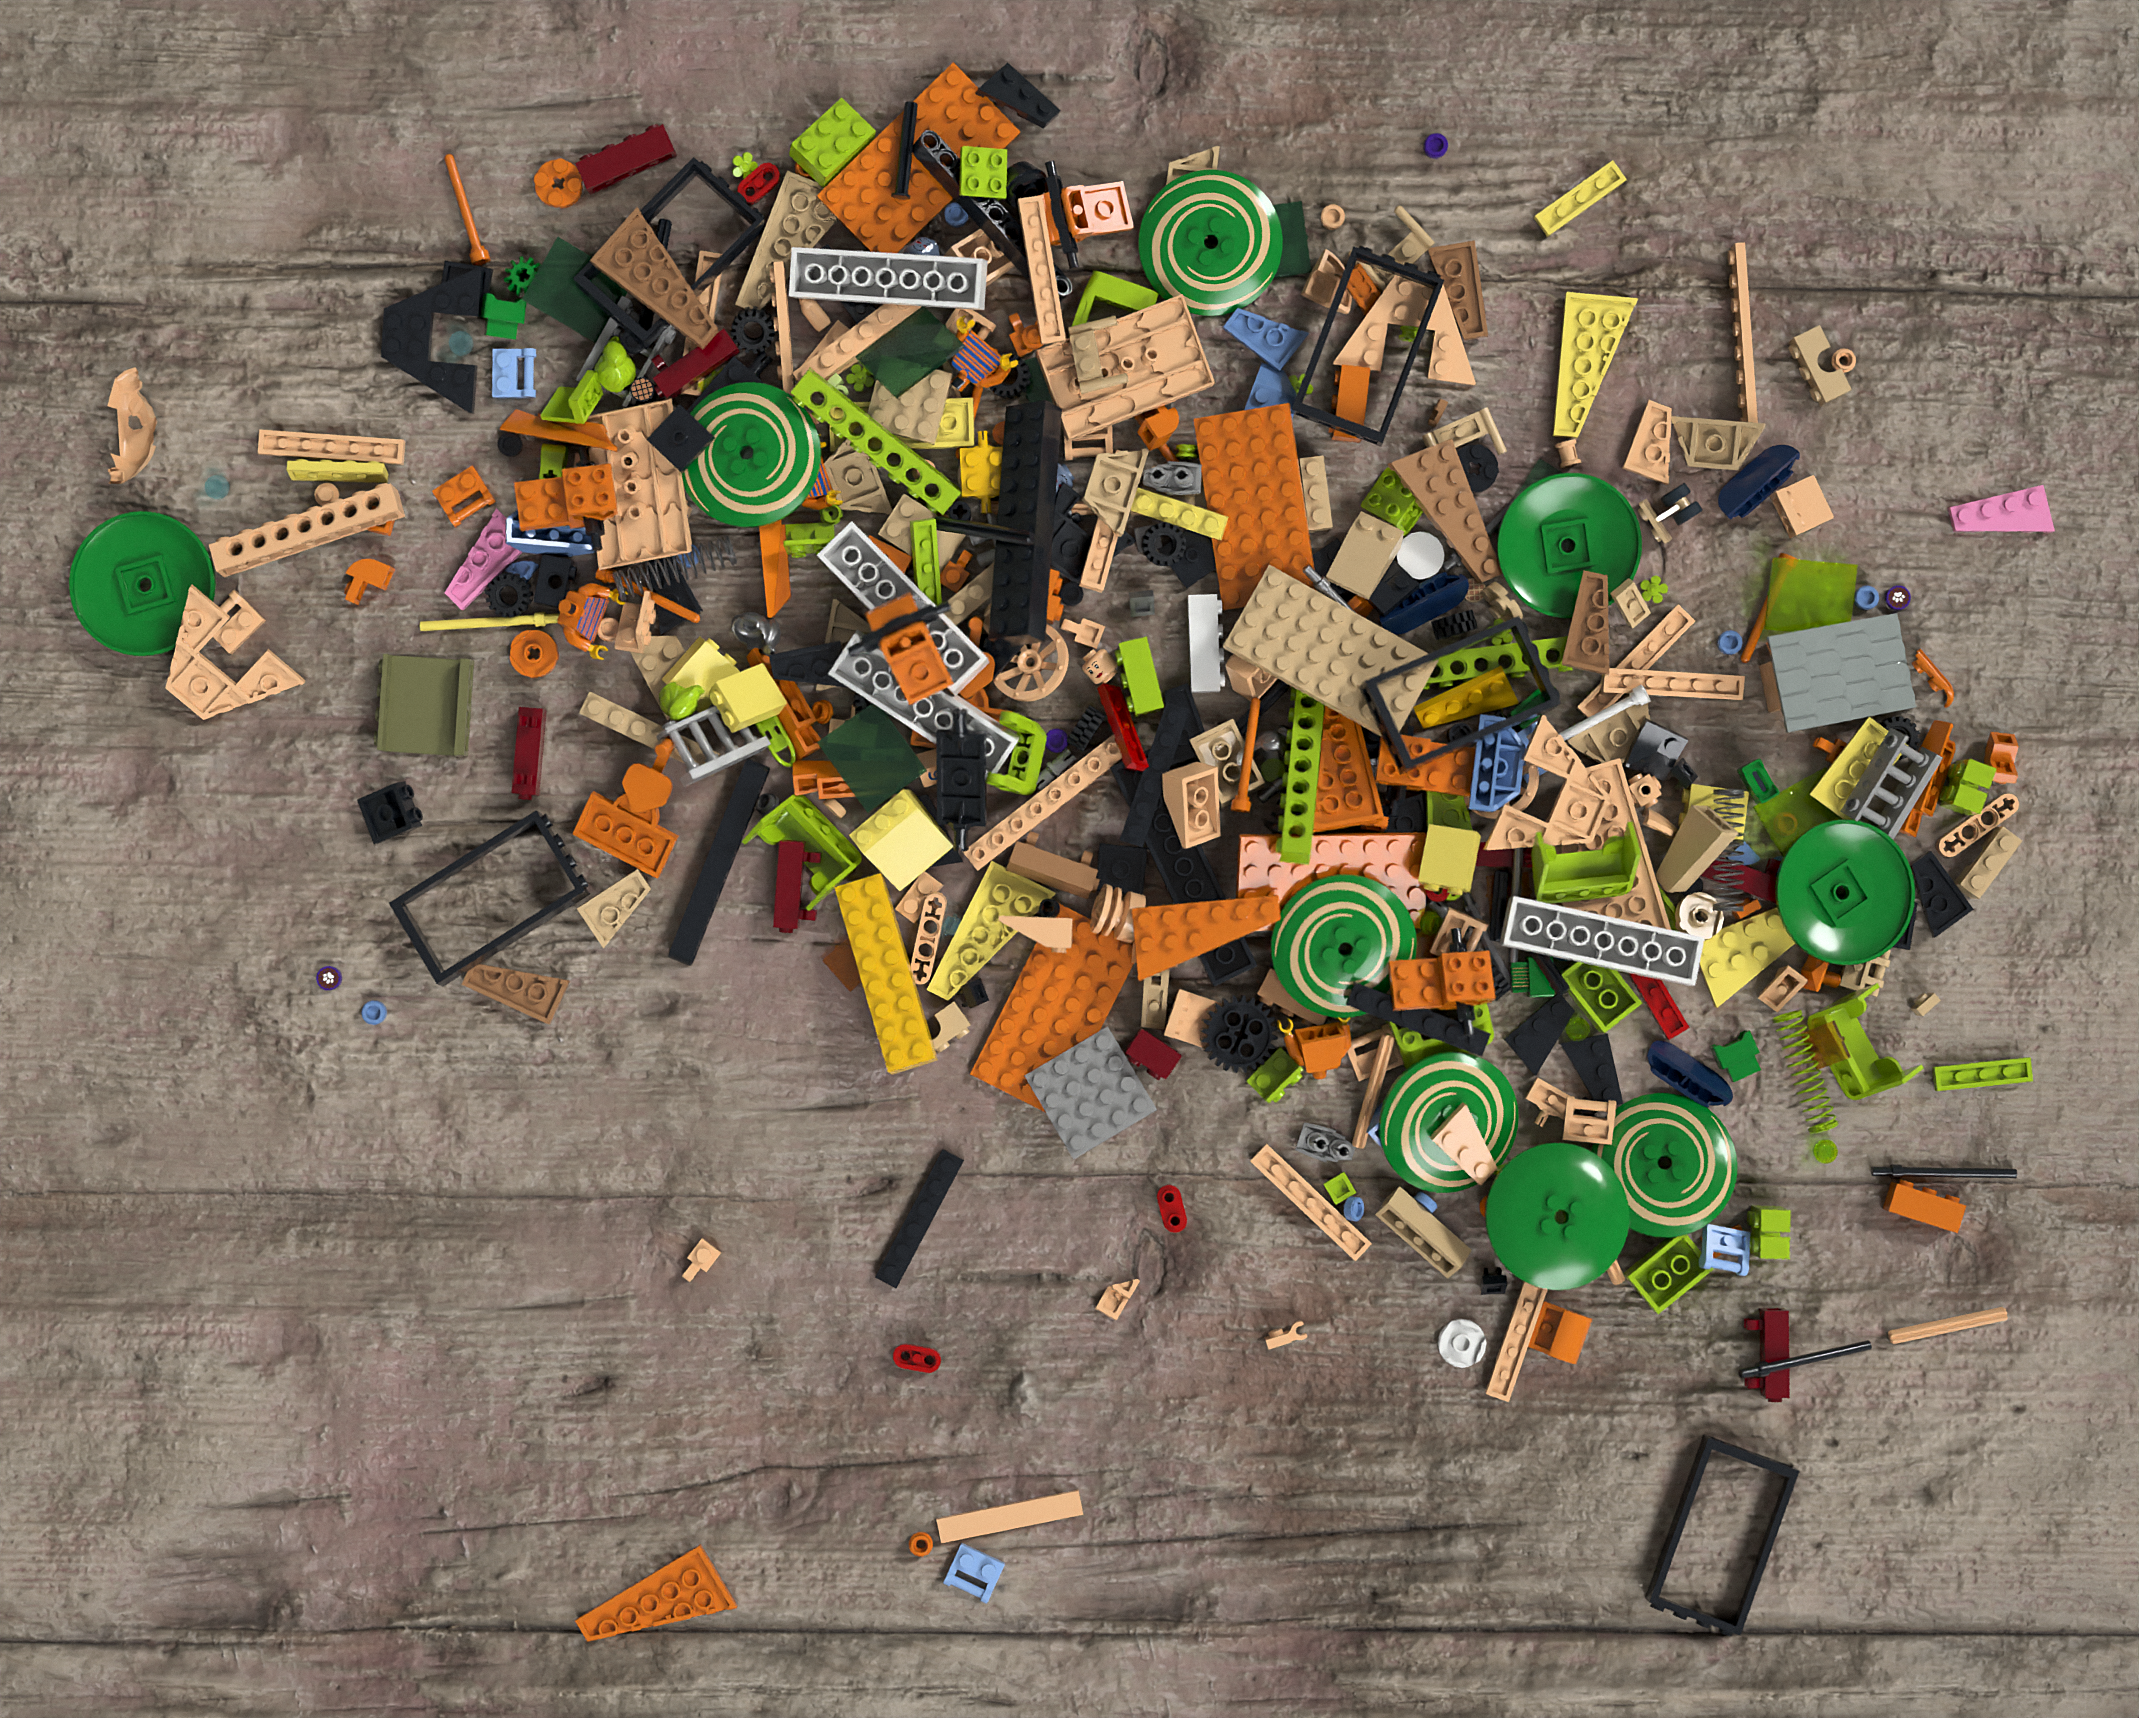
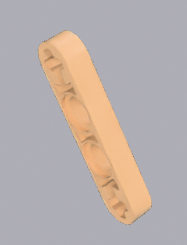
M2001 794L1983 807L1981 814L1971 815L1939 838L1936 843L1937 852L1943 857H1953L2013 815L2019 807L2017 797L2013 794ZM2003 799L2011 800L2010 810L2008 808L2002 809L1999 812L1995 810L2004 804ZM1986 811L1990 812L1993 816V821L1990 825H1985L1981 821V816ZM1966 825L1971 826L1974 831L1973 837L1970 839H1965L1962 836V828ZM1957 837L1960 842H1956L1951 846L1952 852L1949 850L1944 851L1943 848L1946 846L1944 842H1952Z
M940 892L930 893L924 901L911 961V970L916 984L926 983L932 975L947 906L946 897ZM935 897L939 898V903H942V906L937 907L935 915H940V918L934 915H926V912L931 914L933 905L929 901H933ZM932 920L937 924V930L934 933H928L924 929L926 921ZM923 943L929 944L932 947V954L929 956L921 955L919 946ZM921 961H930V965L928 963L924 964L923 972L927 973V975H923L922 979H919L918 974L914 973V970L919 969Z

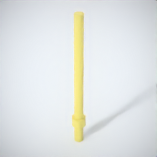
M535 612L534 615L509 616L506 618L488 617L420 621V630L431 631L533 624L536 627H540L550 623H558L557 620L560 613L546 614L545 612Z

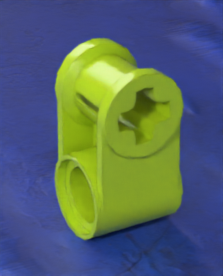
M542 444L539 479L551 478L552 474L555 477H563L562 469L566 468L568 461V446Z

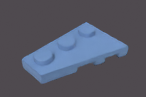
M1240 308L1236 309L1222 328L1279 372L1309 335L1308 332L1296 330L1288 325L1279 324Z

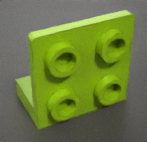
M962 146L960 148L959 194L961 196L996 198L998 201L1006 199L1007 149Z
M587 370L576 388L558 387L541 413V419L554 422L585 424L603 395L597 371Z
M1387 467L1361 503V507L1404 531L1403 536L1406 537L1423 511L1415 502L1416 498L1410 490L1402 485L1397 473Z
M834 523L786 524V540L783 541L787 554H792L793 558L806 557V554L816 553L817 556L835 538Z
M1281 1047L1246 1080L1268 1103L1279 1101L1285 1094L1283 1089L1288 1084L1293 1086L1302 1077L1300 1072L1303 1068L1297 1065Z

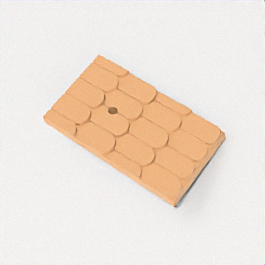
M1183 294L1117 319L1118 325L1094 331L1104 378L1127 373L1128 383L1082 394L1070 338L1063 342H1057L1038 349L1035 352L1053 404L1062 409L1061 426L1067 442L1206 390L1215 384Z
M671 398L590 415L586 420L587 422L604 425L608 431L606 433L608 438L617 447V452L589 447L590 461L595 462V465L611 463L618 513L603 521L605 534L601 536L603 550L597 551L599 570L690 553L692 551L682 473L646 440L673 412Z

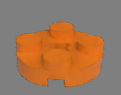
M562 158L550 160L544 163L534 176L536 193L547 206L560 209L568 208L574 205L581 197L583 180L577 167L571 162ZM557 178L565 180L563 182L564 188L561 190L558 187L553 188L554 180Z
M523 631L511 643V664L517 672L530 678L543 677L555 668L559 660L556 642L549 634L543 631ZM530 648L534 650L539 648L540 652L537 660L535 658L529 659Z

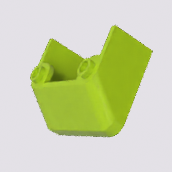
M793 794L761 819L742 840V843L746 845L759 835L764 842L771 845L779 843L780 840L806 841V852H821L820 863L804 862L815 874L809 880V886L813 893L817 895L806 907L808 911L835 889L834 887H837L862 861L860 852L804 795L795 796Z
M1627 822L1624 836L1608 838L1600 850L1556 854L1555 847L1545 844L1541 832H1536L1531 853L1536 900L1552 904L1616 897L1629 893L1632 889L1641 857L1633 823Z
M1878 983L1838 999L1813 1013L1807 1020L1808 1028L1843 1093L1851 1100H1859L1905 1084L1924 1069L1922 1064L1902 1070L1898 1061L1892 1057L1886 1056L1879 1059L1857 1017L1861 1016L1867 1008L1864 998L1879 988Z
M1487 1003L1474 1006L1475 1021H1472V1025L1491 1034L1488 1045L1493 1041L1494 1030ZM1386 1020L1395 1038V1043L1405 1069L1433 1054L1449 1051L1469 1052L1434 1038L1423 1041L1420 1033L1405 1027L1398 1030L1395 1023Z

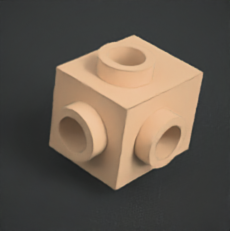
M1639 773L1628 780L1630 783L1628 787L1636 808L1644 806L1647 809L1658 802L1657 797L1662 793L1659 790L1661 785L1655 776L1651 777L1650 774L1642 776ZM1643 786L1649 791L1647 795H1644L1641 791Z

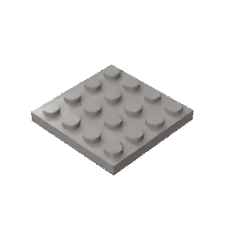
M1108 1026L1025 1075L1073 1159L1080 1157L1157 1111Z

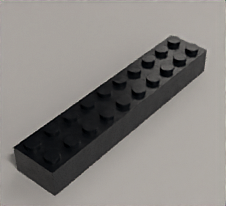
M1046 400L1006 406L997 526L1028 530L1036 535L1032 545L996 540L988 639L1005 647L1045 642L1062 415L1061 408Z
M1150 749L1144 751L1146 759L1148 758ZM1121 762L1110 769L1130 810L1143 772L1126 768L1124 763ZM1162 790L1145 839V844L1173 903L1182 904L1226 900L1201 844L1187 849L1182 847ZM1244 936L1198 955L1213 987L1257 967V963Z

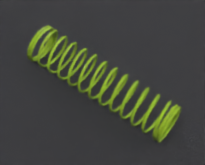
M1796 1010L1776 1016L1772 1021L1773 1023H1780L1794 1018H1801L1775 1031L1804 1027L1778 1040L1807 1036L1781 1049L1810 1045L1784 1058L1813 1054L1787 1067L1816 1063L1807 1069L1790 1075L1792 1077L1809 1072H1819L1810 1078L1793 1084L1795 1086L1812 1081H1822L1813 1087L1796 1093L1798 1095L1809 1091L1825 1090L1814 1097L1799 1101L1801 1104L1817 1099H1828L1817 1106L1802 1110L1804 1113L1820 1108H1831L1820 1115L1805 1119L1807 1122L1823 1117H1834L1827 1122L1808 1128L1810 1134H1815L1835 1128L1839 1123L1835 1120L1836 1115H1826L1834 1107L1831 1105L1823 1106L1831 1098L1828 1096L1819 1097L1825 1094L1828 1089L1825 1087L1816 1088L1822 1085L1825 1080L1822 1078L1813 1079L1819 1076L1822 1071L1819 1069L1810 1070L1816 1067L1819 1062L1816 1060L1807 1061L1813 1058L1816 1053L1813 1051L1804 1052L1810 1049L1813 1044L1809 1042L1801 1043L1807 1040L1810 1035L1806 1033L1798 1034L1804 1031L1807 1026L1802 1024L1795 1025L1804 1019L1801 1016L1803 1014L1802 1010Z

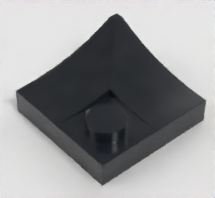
M1393 560L1367 601L1385 618L1419 589V583Z
M1644 718L1630 746L1624 765L1665 781L1671 771L1670 769L1674 766L1689 740L1677 732Z

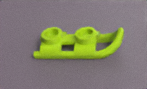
M775 715L756 723L755 725L762 737L766 736V731L770 732L772 739L769 740L771 744L768 746V749L775 760L785 767H793L796 759L795 749L778 716ZM775 726L779 727L781 734H777ZM788 746L791 751V761L789 763L783 761L776 754Z

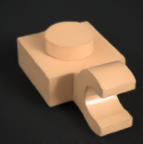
M1082 618L1080 624L1064 619L1060 629L1076 634L1075 642L1097 649L1105 626Z
M702 1238L687 1257L693 1263L682 1277L690 1282L700 1268L707 1272L722 1252Z
M1303 1321L1294 1322L1289 1331H1283L1282 1328L1268 1332L1269 1336L1264 1337L1268 1349L1291 1343L1294 1340L1306 1339V1333H1296V1328L1304 1325Z

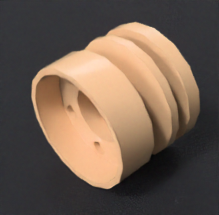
M1104 884L1093 904L1090 932L1098 934L1101 931L1102 935L1108 936L1114 927V939L1132 943L1135 939L1132 908L1145 907L1146 897L1128 891L1123 900H1121V888L1116 887L1113 890L1111 885Z

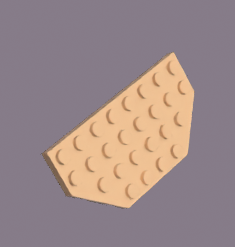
M1620 758L1586 768L1598 781L1600 787L1611 797L1592 843L1552 845L1555 847L1556 854L1600 850L1608 838L1624 836L1627 822H1632L1641 857L1634 883L1629 893L1616 897L1561 902L1562 907L1671 930Z

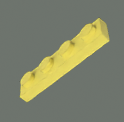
M1612 160L1535 215L1534 219L1546 236L1549 237L1623 184L1627 179Z
M305 459L287 461L286 470L291 480L388 483L387 469L384 463L369 461L368 463H357L352 460L344 462H332L330 460L314 462Z
M1141 487L1137 488L1131 511L1218 540H1222L1229 518L1228 516Z

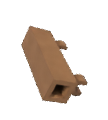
M1032 831L1029 832L1025 844L1016 841L1006 871L1084 899H1088L1091 892H1096L1100 879L1096 878L1098 870L1089 867L1093 853L1084 850L1078 863L1035 847L1039 834Z

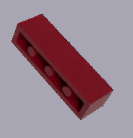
M651 125L642 134H631L623 139L624 142L617 145H606L597 154L589 153L580 157V161L576 162L575 165L589 194L591 195L677 157L664 125Z

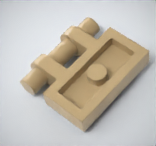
M1888 950L1883 955L1869 962L1843 965L1839 986L1857 991L1864 988L1865 984L1873 985L1878 983L1879 988L1870 994L1877 997L1880 988H1883L1884 985L1882 979L1886 967L1889 968L1890 960L1888 959L1891 951ZM1871 963L1876 964L1873 978L1868 976Z

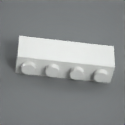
M1217 594L1188 595L1191 693L1220 692V687L1225 686L1224 672H1220V663L1224 662V649L1219 648V639L1223 638V624H1218V615L1222 614V600H1217Z

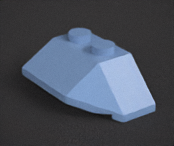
M1262 363L1244 410L1290 403V409H1292L1297 395L1285 371L1281 370L1279 372L1272 366Z
M518 509L505 520L506 544L521 552L568 557L597 552L592 550L591 536L586 535L585 527L570 529V525L521 531Z
M1480 715L1478 731L1506 718ZM1512 727L1476 742L1469 809L1494 812L1520 794L1524 763L1521 759L1525 752V745Z

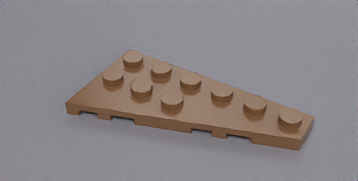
M636 207L590 260L591 264L692 342L704 349L718 333V328L683 278L650 225L642 216L638 207Z
M1452 438L1387 464L1400 477L1402 485L1410 490L1416 498L1415 502L1435 528L1443 533L1448 545L1456 550L1461 557V562L1477 583H1482L1502 574Z

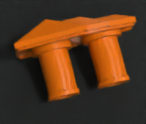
M1809 955L1801 969V975L1808 980L1802 988L1816 992L1819 991L1821 984L1837 988L1840 984L1841 976L1838 973L1827 970L1829 963Z

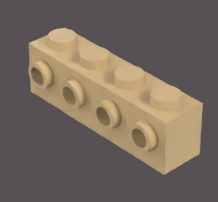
M1400 1186L1386 1197L1375 1214L1447 1279L1462 1267L1472 1251Z

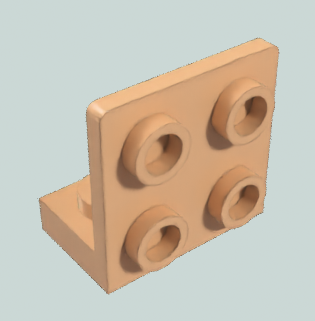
M1814 475L1770 495L1789 538H1793L1834 517Z
M650 591L644 592L642 605L625 602L623 605L614 645L615 649L644 654L645 645H650L651 632L649 628L650 624L655 623L656 610H654L655 601L651 600Z
M1178 989L1163 1035L1203 1048L1207 1043L1201 1042L1200 1038L1206 1036V1033L1201 1032L1200 1028H1206L1207 1024L1202 1019H1210L1206 1011L1214 1012L1213 1004L1216 1003L1222 1006V1003Z

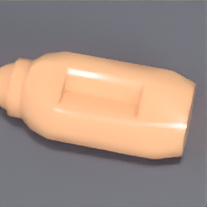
M799 298L801 311L815 330L821 332L831 324L830 318L816 300Z

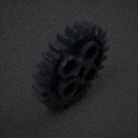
M1231 995L1230 1002L1222 998V1006L1214 1003L1215 1011H1206L1210 1019H1202L1207 1024V1027L1200 1028L1201 1032L1206 1033V1036L1200 1038V1041L1207 1043L1202 1048L1203 1051H1211L1207 1058L1210 1060L1217 1058L1214 1065L1218 1067L1224 1063L1223 1070L1228 1071L1230 1066H1232L1234 1073H1237L1239 1067H1241V1070L1247 1073V1066L1256 1070V1062L1262 1065L1265 1064L1262 1059L1263 1056L1271 1058L1268 1049H1276L1271 1044V1040L1278 1039L1277 1036L1272 1034L1278 1027L1270 1024L1275 1020V1017H1267L1271 1010L1269 1008L1261 1010L1263 1007L1261 1001L1254 1005L1255 998L1250 997L1246 1002L1245 995H1241L1239 1001H1237L1234 995ZM1232 1012H1236L1237 1021L1229 1025L1227 1023V1016ZM1247 1014L1248 1017L1243 1023V1016ZM1258 1021L1260 1025L1258 1031L1251 1033L1249 1031L1250 1023ZM1241 1030L1244 1033L1243 1037L1237 1038L1234 1032ZM1222 1035H1227L1229 1038V1042L1225 1047H1220L1218 1044V1039ZM1249 1043L1251 1051L1247 1055H1242L1240 1052L1242 1045ZM1235 1044V1051L1233 1054H1230V1050Z

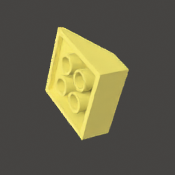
M903 789L849 834L861 852L899 891H902L954 846L911 789Z

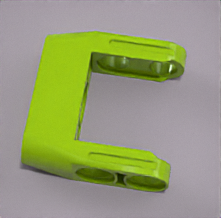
M1093 271L1083 292L1072 326L1087 323L1095 300L1134 313L1155 305L1158 293L1106 273Z
M1001 711L1000 725L1017 732L1016 734L1020 737L1012 751L1008 774L1004 776L989 771L985 783L1003 791L1029 796L1035 791L1047 735L1037 722L1017 713Z

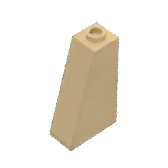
M1691 805L1655 875L1662 889L1670 893L1686 892L1735 839L1738 831L1709 806Z

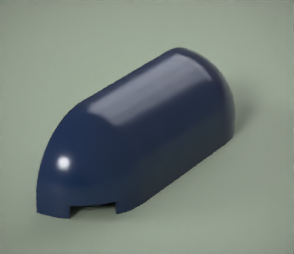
M1775 445L1764 450L1722 488L1718 497L1721 511L1729 519L1737 516L1744 518L1793 474L1791 468L1795 459L1798 460L1800 458L1799 451L1789 445Z
M1444 572L1420 583L1419 589L1385 618L1380 616L1383 628L1394 635L1404 634L1455 608L1467 595L1469 589L1467 578L1462 574H1459V576L1447 575Z
M1659 1040L1652 1043L1647 1057L1651 1066L1650 1070L1658 1078L1704 1107H1709L1710 1105L1726 1106L1732 1101L1733 1092L1729 1084L1715 1071L1669 1042Z

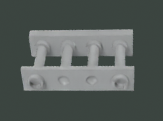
M622 296L617 305L638 323L640 315L634 312L632 308L634 304L631 300ZM609 318L577 376L576 381L578 383L587 370L595 371L594 367L600 356L603 355L604 346L607 345L613 336L619 337L621 341L623 330L612 318ZM672 325L660 335L653 349L648 347L640 352L648 357L642 370L636 368V379L640 377L648 379L655 366L651 359L658 354L661 355L666 344L670 345L675 338L676 331H674L675 328ZM625 388L618 393L612 392L625 399L622 405L624 408L637 406L639 403L632 397L630 391Z
M717 706L678 723L672 720L663 725V730L656 736L658 741L669 736L687 767L685 769L687 773L680 778L684 787L762 752L771 744L767 736L757 739L756 736L753 737L750 729L746 727L739 730L745 742L743 743L744 746L738 748L737 745L733 744L717 714L720 712ZM709 719L725 748V755L719 757L718 754H714L698 724L699 722ZM690 728L706 757L705 764L699 766L698 763L694 762L678 733L679 731Z
M1890 728L1840 812L1856 821H1859L1860 817L1864 816L1875 823L1874 827H1877L1894 839L1943 758L1924 747H1921L1919 752L1905 744L1909 738L1908 736ZM1899 753L1913 760L1906 773L1893 766ZM1886 774L1901 781L1893 794L1880 787ZM1874 795L1888 802L1881 815L1867 807Z

